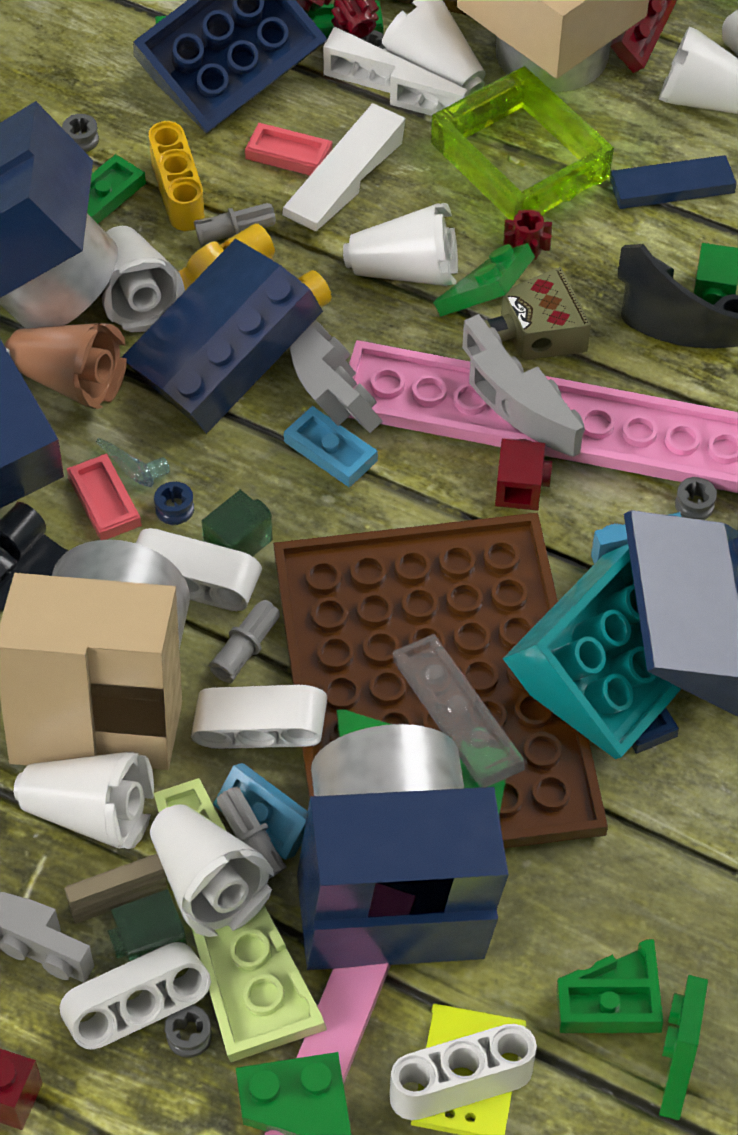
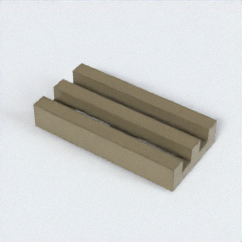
M158 854L66 886V897L74 923H80L167 891L165 871Z

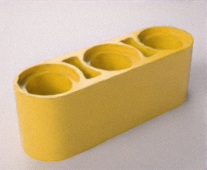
M161 121L153 125L149 130L152 168L171 225L177 230L192 231L195 230L194 221L205 218L202 184L183 128L176 122Z

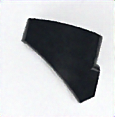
M644 244L624 245L621 248L617 275L618 279L625 283L621 317L628 326L657 340L680 346L713 349L738 346V295H726L715 305L708 303L674 280V269L654 257Z
M17 502L0 519V612L4 611L14 573L52 576L56 563L68 552L67 549L58 545L44 534L46 531L45 521L35 509L23 502Z

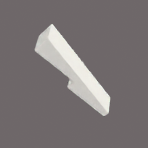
M334 26L327 42L323 46L324 75L389 92L390 105L463 124L466 118L467 89Z
M372 103L285 204L282 215L317 231L359 194L360 181L402 144L406 118Z

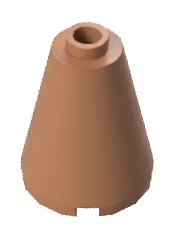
M107 323L18 329L5 343V348L10 350V357L20 374L89 408L100 409L103 408L100 405L103 401L111 402L122 385L126 371L127 359L120 358L119 345L126 346L125 339L119 328Z

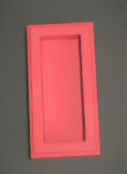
M258 123L245 148V159L311 175L332 151V141Z
M107 453L66 469L68 479L100 540H107L142 526L141 517Z

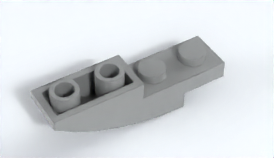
M479 314L464 320L462 348L471 359L469 384L499 416L533 440L545 443V446L572 457L580 454L582 436L585 432L584 423L576 410H570L564 402L557 384L551 379L548 380L538 366L524 372L520 361L515 356L511 357L502 346L501 338L496 329L493 327L489 328Z
M315 320L290 346L297 376L305 390L337 426L351 415L371 433L383 422L372 409L377 401L360 383L357 385L356 381L352 378L356 372L346 361L351 355L349 351L334 336L331 337L325 328Z
M0 892V949L15 959L24 960L28 957L41 963L48 973L59 979L68 980L69 977L85 983L95 967L90 946L60 932L56 909L31 899Z

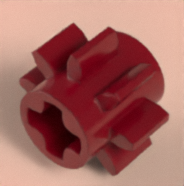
M336 0L334 9L331 10L334 15L331 22L335 27L358 38H363L375 29L376 21L379 19L376 14L379 7L375 0Z
M520 210L515 215L514 220H505L503 246L510 244L512 248L528 243L535 256L534 260H536L542 250L550 251L552 222H544L543 216L538 211Z

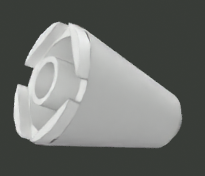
M414 0L413 3L417 7L408 15L402 10L387 28L382 38V44L385 46L383 50L467 89V99L474 98L485 85L483 81L485 71L443 0Z
M688 27L674 56L668 77L666 76L659 100L670 104L738 114V58L697 29Z
M437 203L351 234L349 243L343 245L346 268H352L357 276L442 286L456 284L457 280L451 275L458 273L455 228H446L444 218L452 216L448 204Z
M116 226L106 232L118 247V260L111 279L101 292L102 305L107 317L112 322L114 321L122 325L124 330L129 332H146L184 293V284L177 269L133 228Z
M134 752L34 763L26 766L24 771L16 777L14 796L19 801L21 809L25 812L112 847L131 849L140 842L149 824L151 814H143L145 798L153 799L154 797L153 770L146 756L138 755L139 753Z
M178 804L167 807L159 812L151 825L150 836L182 916L195 933L207 937L219 936L215 932L216 929L229 926L234 931L257 915L269 899L272 891L267 883L269 874L274 877V872L266 858L187 805Z

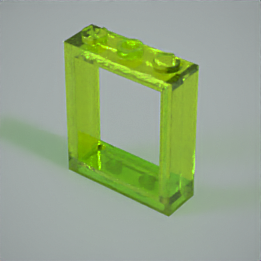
M526 66L513 71L432 115L431 144L511 220H514L515 215L520 210L538 211L543 216L548 210L563 202H569L577 194L589 187L601 184L611 174L614 147ZM524 108L565 146L578 161L521 192L466 138Z

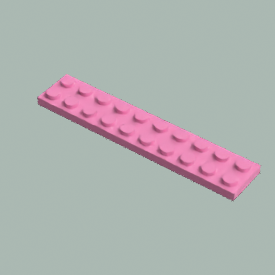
M356 340L349 365L356 372L352 378L356 381L357 385L360 383L377 401L372 409L383 421L381 424L501 447L502 438L512 440L527 439L537 442L499 416L469 384L470 361ZM546 376L548 380L551 379L557 384L562 399L570 410H576L584 423L585 432L582 436L580 454L572 457L545 446L544 456L678 482L691 477H699L711 482L715 489L738 493V412Z

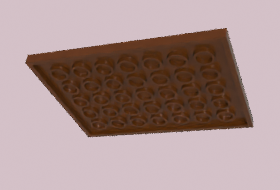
M538 512L273 543L293 685H309L319 688L328 697L320 743L314 746L302 747L309 801L310 796H314L311 772L312 762L321 749L339 738L337 710L344 709L389 724L418 725L438 730L449 736L456 743L459 758H461L463 745L510 753L509 768L499 817L504 849L607 835L608 824L589 739L530 696L503 660L508 652L558 602Z

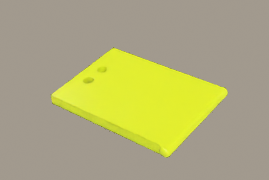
M434 1003L431 1009L433 1015L426 1048L505 1024H518L526 1028V1021ZM504 1053L501 1055L506 1060L518 1061L517 1054ZM463 1067L452 1070V1072L460 1076L474 1074L471 1070ZM418 1084L417 1091H421L425 1087L421 1084ZM512 1091L430 1117L411 1120V1125L458 1135H505Z

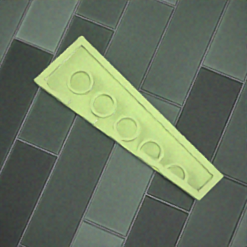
M199 778L153 793L159 812L174 805H187L226 831ZM265 905L257 915L234 931L229 926L216 929L215 932L219 936H203L196 934L192 929L200 960L210 974L211 984L209 992L230 1062L327 1030L323 1017Z

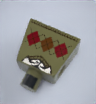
M561 267L513 286L506 295L502 296L501 316L485 320L489 328L493 327L496 329L502 342L512 340L520 358L524 360L578 354L588 351L591 323Z

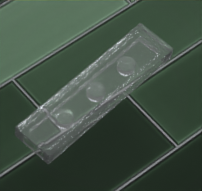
M435 634L393 651L395 665L442 733L449 736L456 743L460 759L480 788L491 786L525 770L523 757Z

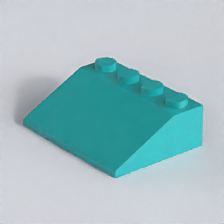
M628 544L604 554L503 658L530 696L614 759L621 758L681 690V688L647 671Z

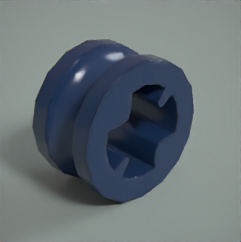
M176 481L162 484L157 488L154 494L155 512L162 522L170 525H179L187 522L192 517L194 502L193 492L189 486ZM174 498L181 499L182 504L177 505L176 502L174 503ZM171 500L174 506H167L166 501Z

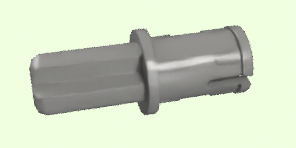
M265 203L235 212L233 208H228L227 213L195 220L194 226L200 246H203L213 241L231 238L255 223L263 228L273 226L276 222V217L272 205Z
M263 600L254 606L239 627H233L230 630L229 640L209 664L211 672L217 678L227 683H232L247 660L252 655H257L261 651L260 643L279 619V609L273 606L271 602Z
M233 787L221 793L217 797V804L235 836L266 858L273 868L274 876L285 870L287 866L279 853H277L266 832L269 828L267 823L260 825L240 788Z

